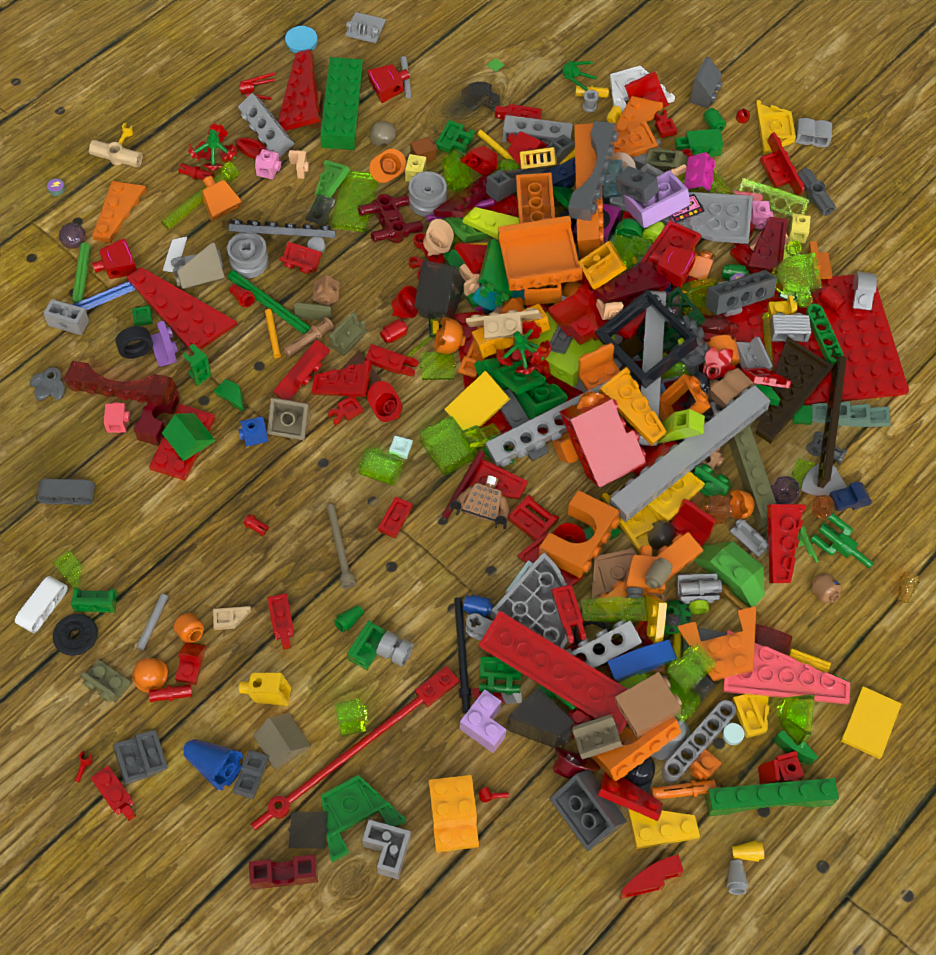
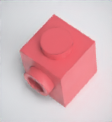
M114 402L112 404H105L104 426L107 433L126 432L127 422H130V411H127L125 403Z

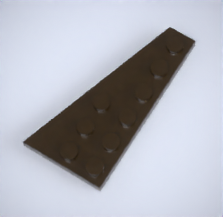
M787 336L775 373L791 380L792 383L790 388L771 386L781 400L778 406L769 404L768 410L761 414L755 434L771 444L828 376L834 366Z

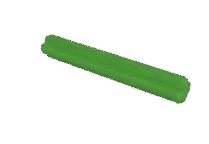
M89 243L80 244L72 296L73 303L82 301L84 297L91 249Z

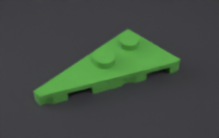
M328 160L324 161L325 170L324 173L320 174V181L315 192L317 196L316 203L313 202L310 213L314 217L318 216L325 204L336 192L338 186L346 178L350 171L346 165Z

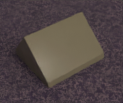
M271 397L267 434L305 440L311 418L309 403Z
M289 713L269 717L253 735L264 754L269 756V761L275 770L311 748Z

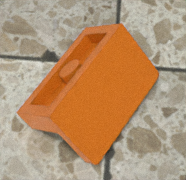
M810 241L807 259L811 279H832L833 274L829 253L819 252L817 242Z

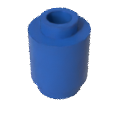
M466 595L463 611L470 615L476 613L485 618L487 614L491 615L493 603H490V598Z

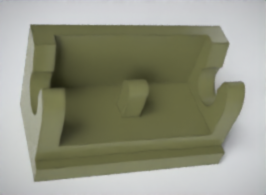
M352 312L329 335L330 347L345 356L367 334L364 320L359 322L357 315Z

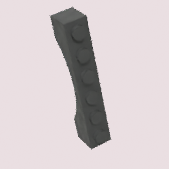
M594 122L591 131V145L597 156L596 166L589 179L572 193L568 206L570 218L591 221L592 215L596 214L597 199L600 200L602 193L601 185L605 184V172L610 168L609 158L614 154V142L618 141L619 132L616 131L615 123Z
M563 134L551 141L546 148L554 147L556 149L558 166L575 148V143ZM548 153V162H551L550 153ZM540 154L541 163H544L543 154ZM554 167L525 170L520 168L513 171L499 170L487 177L486 193L496 202H499L517 191L516 175L543 173Z

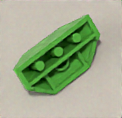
M735 542L705 544L702 546L703 552L693 560L707 573L716 572L717 580L720 579L722 585L726 584L733 589L732 593L749 608L756 606L765 596L763 566Z

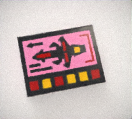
M695 194L689 195V206L670 215L673 222L677 223L705 212Z

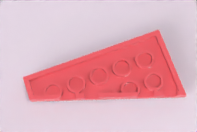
M727 630L726 635L733 634L734 632ZM755 643L753 671L724 678L723 692L848 705L850 701V682L827 672L819 671L808 664L798 662L794 658L769 647Z

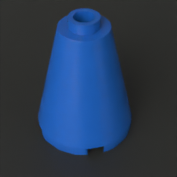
M198 739L188 741L183 748L184 757L216 789L224 790L223 786H230L241 771L242 765L239 762L240 758L243 760V755L236 749Z

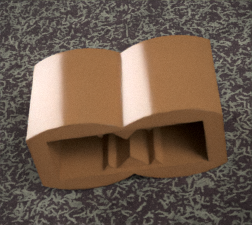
M739 368L733 371L729 370L724 375V379L717 380L710 386L709 396L722 409H725L729 401L739 398L743 390L753 387L754 382Z

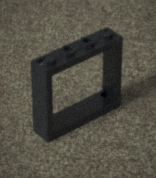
M646 290L595 332L603 345L610 343L614 345L613 356L625 368L628 367L630 374L645 389L698 347L697 336L693 330H688L685 327L684 321L679 316L676 318L673 315L672 309L668 305L664 306L661 303L660 297L655 294L653 295L649 290ZM651 306L685 341L644 373L611 337Z

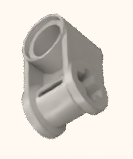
M476 613L471 614L467 617L465 632L470 637L481 641L493 621Z

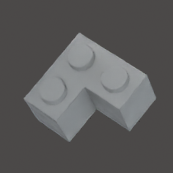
M368 820L362 840L363 847L381 852L377 865L378 874L399 880L411 839V831Z

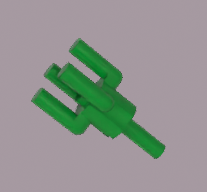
M832 513L828 519L843 530L841 534L823 522L819 527V532L826 536L832 542V545H828L816 534L810 540L828 555H834L838 551L848 558L851 554L867 568H870L874 562L856 549L858 543L849 537L853 532L852 527Z

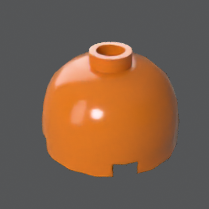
M443 317L440 321V325L443 326L436 332L434 349H436L435 352L448 355L455 353L460 346H464L466 336L463 335V328L458 321Z

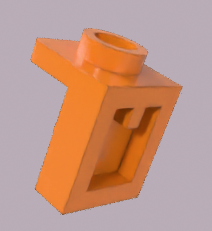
M705 749L692 762L689 770L691 775L698 781H707L722 763Z

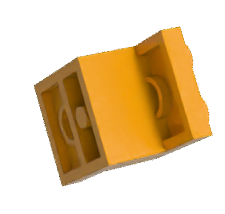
M611 241L606 242L578 261L594 290L627 269Z
M472 775L429 780L436 852L479 847Z

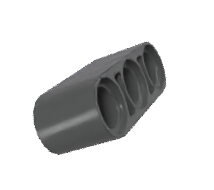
M41 479L38 484L36 500L43 504L89 505L93 503L95 483L90 480Z

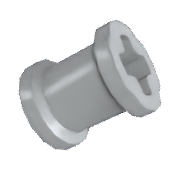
M587 90L584 93L585 101L582 108L584 111L591 113L597 109L598 93L594 90Z

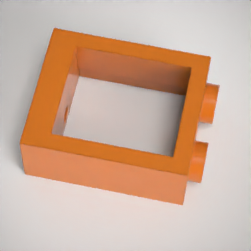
M683 374L660 395L659 416L662 422L674 413L671 405L688 390H690L696 401L689 409L703 414L711 407L707 400L708 396L702 391L699 386L700 382L696 377Z

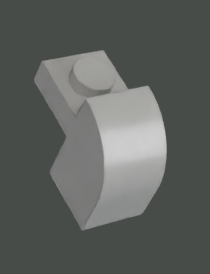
M855 271L852 289H855L852 308L872 309L874 292L876 293L877 286L875 273Z

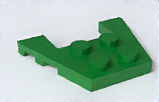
M359 775L321 795L329 854L332 863L350 854L340 833L377 813H380L385 824L399 827L407 822L402 814L397 812L389 802L385 801Z

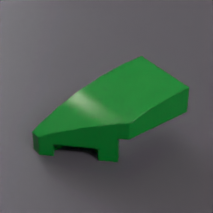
M225 379L214 390L215 395L229 401L232 407L243 411L244 395L240 386Z

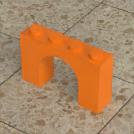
M578 490L569 503L568 515L589 525L594 532V536L584 543H570L549 532L539 547V557L545 553L557 567L581 578L584 572L587 573L590 570L593 558L599 556L603 543L607 544L612 529H617L620 523V510Z
M673 717L645 733L638 741L632 744L622 745V747L591 757L612 780L617 781L626 776L633 768L642 764L652 754L658 752L668 742L674 740L682 732L677 719Z

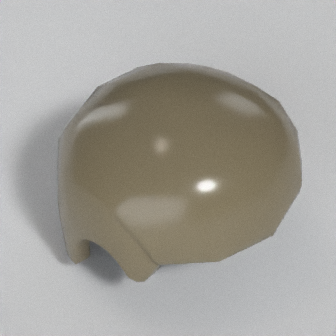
M378 121L372 126L369 138L376 146H381L382 144L389 145L395 140L397 132L394 125L390 122Z

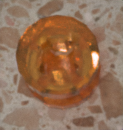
M827 495L818 496L812 506L814 516L820 519L829 517L834 508L833 499Z

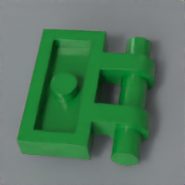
M449 120L435 144L438 150L451 154L453 149L457 150L455 156L461 158L466 153L468 144L472 143L475 131L470 129L468 132H465L464 125ZM459 138L463 139L462 143L458 142Z
M496 657L480 658V679H488V684L479 683V692L486 690L491 694L493 692L506 693V695H512V693L520 694V685H512V680L520 681L521 672ZM494 679L506 680V685L494 684Z

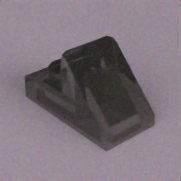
M318 194L305 220L328 226L329 214L335 205V199Z

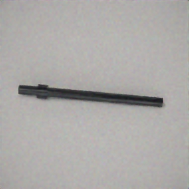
M457 597L454 598L461 686L459 688V698L462 700V713L466 714L470 709V698L472 696L471 688L468 684L462 598Z

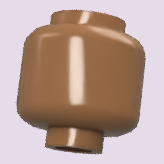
M819 574L813 579L811 589L821 602L833 603L840 598L842 587L832 575Z

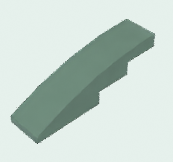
M850 401L841 402L838 425L853 427L891 426L890 406L870 408V404L851 405ZM828 403L812 404L813 422L825 424Z

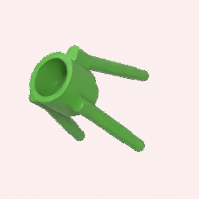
M802 526L799 529L798 546H805L808 555L813 557L815 563H818L819 560L812 547L809 535H807L806 528Z

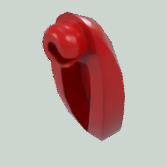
M245 137L236 140L237 149L252 159H256L262 149L267 150L262 143L253 138Z

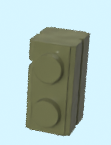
M650 148L646 164L648 163L666 172L684 164L687 165L688 157L680 150L672 151Z

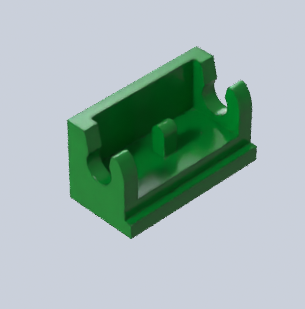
M193 343L189 347L194 356L190 357L185 352L183 355L190 364L191 371H188L189 376L198 387L212 375L207 356Z
M74 588L71 606L75 612L115 613L118 592L115 588H110V591H81L79 588Z
M368 620L347 653L348 661L368 671L378 655L376 651L386 631Z

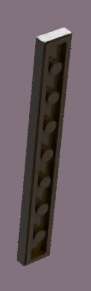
M842 355L836 360L832 369L816 484L820 488H824L831 480L847 361V357Z

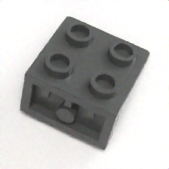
M685 315L683 316L685 325L688 330L692 329L697 336L698 347L681 360L692 369L705 363V354L710 347L707 342H704L703 337H705V333L701 326L698 327L694 319L691 320Z

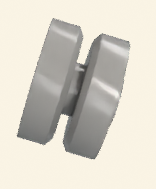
M428 171L413 176L409 182L410 208L416 214L423 217L434 214L433 210L447 201V184L445 179L435 172Z
M242 232L233 236L229 241L227 251L232 270H235L244 278H254L264 273L268 267L269 260L266 242L262 236L256 233Z

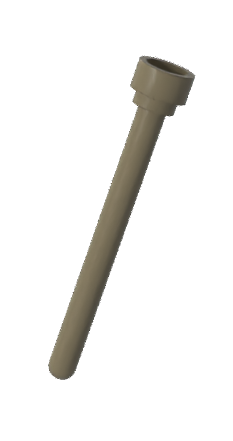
M329 503L327 510L342 572L339 581L341 588L349 589L356 585V579L352 572L349 571L335 506Z

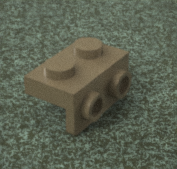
M612 715L603 716L572 727L582 759L622 747L618 729Z

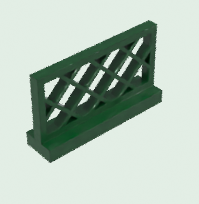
M679 287L666 296L665 305H668L670 308L679 307L678 315H674L676 318L679 316L684 321L683 316L685 315H682L683 308L691 307L693 311L687 316L691 320L694 319L697 326L706 321L701 312ZM678 294L682 296L680 303H672L675 296ZM666 321L664 322L662 356L678 344V339L682 338L672 327H668ZM644 322L637 330V337L642 343H644V339H641L642 331H645V327H643ZM641 352L638 356L643 361V352Z

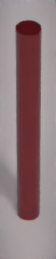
M478 451L442 513L444 518L448 519L454 509H451L450 512L448 511L450 503L455 501L465 491L485 456L483 451Z

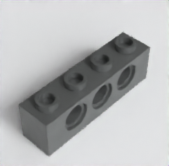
M763 270L708 287L706 307L718 315L774 297L777 278L767 270Z

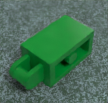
M720 129L686 131L685 137H678L674 140L676 150L691 149L693 155L707 152L712 157L721 156L724 145Z

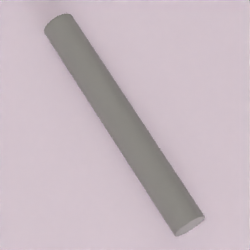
M403 56L400 58L401 68L408 71L407 57ZM410 79L403 81L405 97L411 98Z
M162 593L136 646L137 649L144 650L168 599L166 594Z

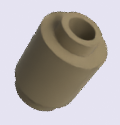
M664 558L655 560L644 576L645 583L652 589L661 588L672 572V564Z

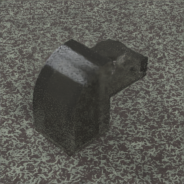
M473 82L462 90L461 103L473 111L483 104L495 112L496 106L500 104V96L491 91V84L487 82Z

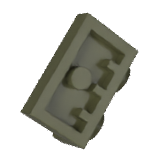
M100 660L93 665L87 674L85 672L80 674L84 680L82 682L83 685L91 691L96 689L99 692L98 695L107 702L111 700L117 703L131 686V682Z

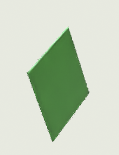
M495 58L487 66L496 72L504 64Z

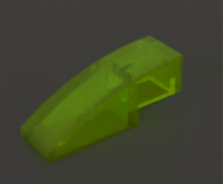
M623 597L582 600L584 621H648L645 597L626 599Z

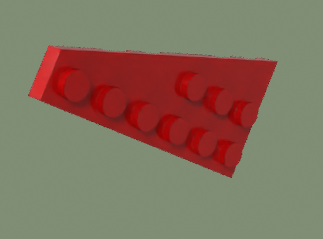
M310 49L299 51L295 54L278 118L279 124L285 131L321 122V118L318 115L320 110L317 105V85L314 81L316 77L313 71L314 59Z
M142 267L127 276L128 282L192 354L193 352L189 346L193 343L202 350L237 326V321Z

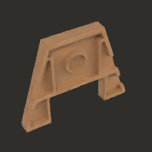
M633 549L599 555L593 559L590 614L601 615L595 608L598 602L597 598L604 592L610 593L613 590L612 586L618 581L624 582L626 580L630 560L633 555H637ZM650 594L655 595L664 602H666V598L663 594Z

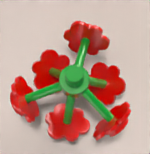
M213 123L210 126V130H208L207 143L200 142L195 150L189 143L190 149H188L189 156L193 159L197 158L198 161H200L199 158L209 160L211 157V163L203 164V166L210 171H217L223 165L215 163V149L219 147L222 150L220 153L221 160L227 163L236 158L237 147L233 144L223 146L220 142L224 141L228 132L224 129L223 125Z
M534 321L523 322L522 331L525 335H521L519 331L513 333L515 346L507 353L502 349L496 350L497 359L503 365H513L509 357L510 354H512L514 360H521L523 362L522 366L516 368V373L521 372L524 375L532 373V370L536 369L535 364L537 365L544 361L551 352L549 340L541 342L539 346L528 341V339H538L542 331L541 327L536 325ZM532 355L531 364H527V357Z

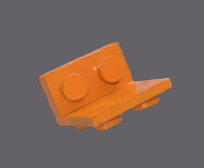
M612 343L602 345L596 351L586 353L579 359L578 377L587 391L603 384L620 373L619 368L613 361L614 345Z

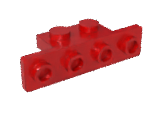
M773 132L767 140L773 153L762 156L760 162L774 189L790 184L796 197H799L805 189L804 183L799 178L795 166L792 165L787 151L784 150L781 139Z
M315 340L273 390V394L278 398L291 400L302 385L306 386L312 378L311 374L319 371L323 365L321 362L330 353V349L320 341Z

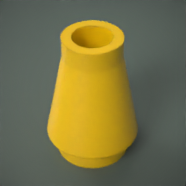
M757 840L732 846L733 859L757 862L760 859H764L762 841L757 842Z

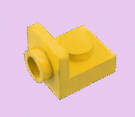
M792 295L788 296L787 301L769 302L767 306L770 320L772 314L784 313L785 315H793L797 312V303L794 302Z

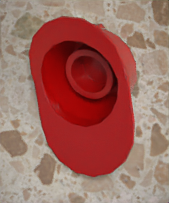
M407 285L401 289L391 302L393 309L391 315L398 316L400 319L416 317L423 307L422 297L416 288Z
M385 381L374 383L369 388L367 400L376 417L382 422L399 419L403 405L394 388Z

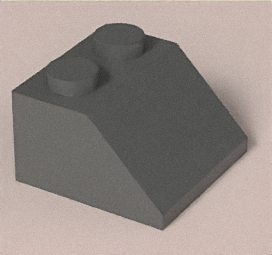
M707 56L695 78L690 103L709 109L711 102H715L717 97L716 91L721 90L723 82L720 81L721 72Z

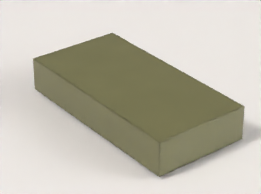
M295 302L294 309L297 317L323 321V318L326 316L332 321L331 306Z

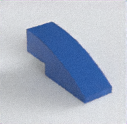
M665 640L609 660L608 664L615 681L622 682L635 675L645 674L676 660L677 657L670 640Z

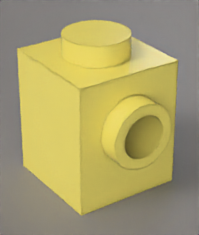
M409 154L405 169V181L408 182L416 174L426 171V157Z
M793 213L788 234L790 241L806 243L811 216Z

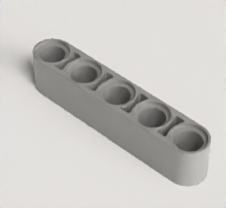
M721 701L670 757L662 770V777L666 782L676 783L689 769L692 762L708 748L730 723L736 712L735 705L731 701ZM720 710H727L729 715H723ZM707 724L715 725L717 730L709 729ZM699 738L704 744L698 745L694 739ZM681 753L689 754L691 759H683ZM668 768L676 769L678 774H670Z

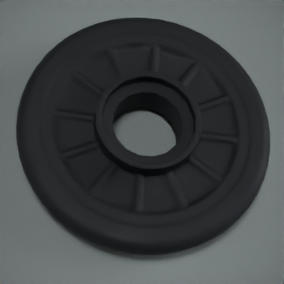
M68 615L55 626L53 643L63 654L70 656L83 654L95 644L98 636L97 626L86 615ZM74 630L81 632L77 639L70 638V634Z

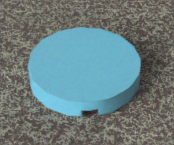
M297 26L287 32L285 43L293 53L308 49L313 51L318 44V38L312 28Z

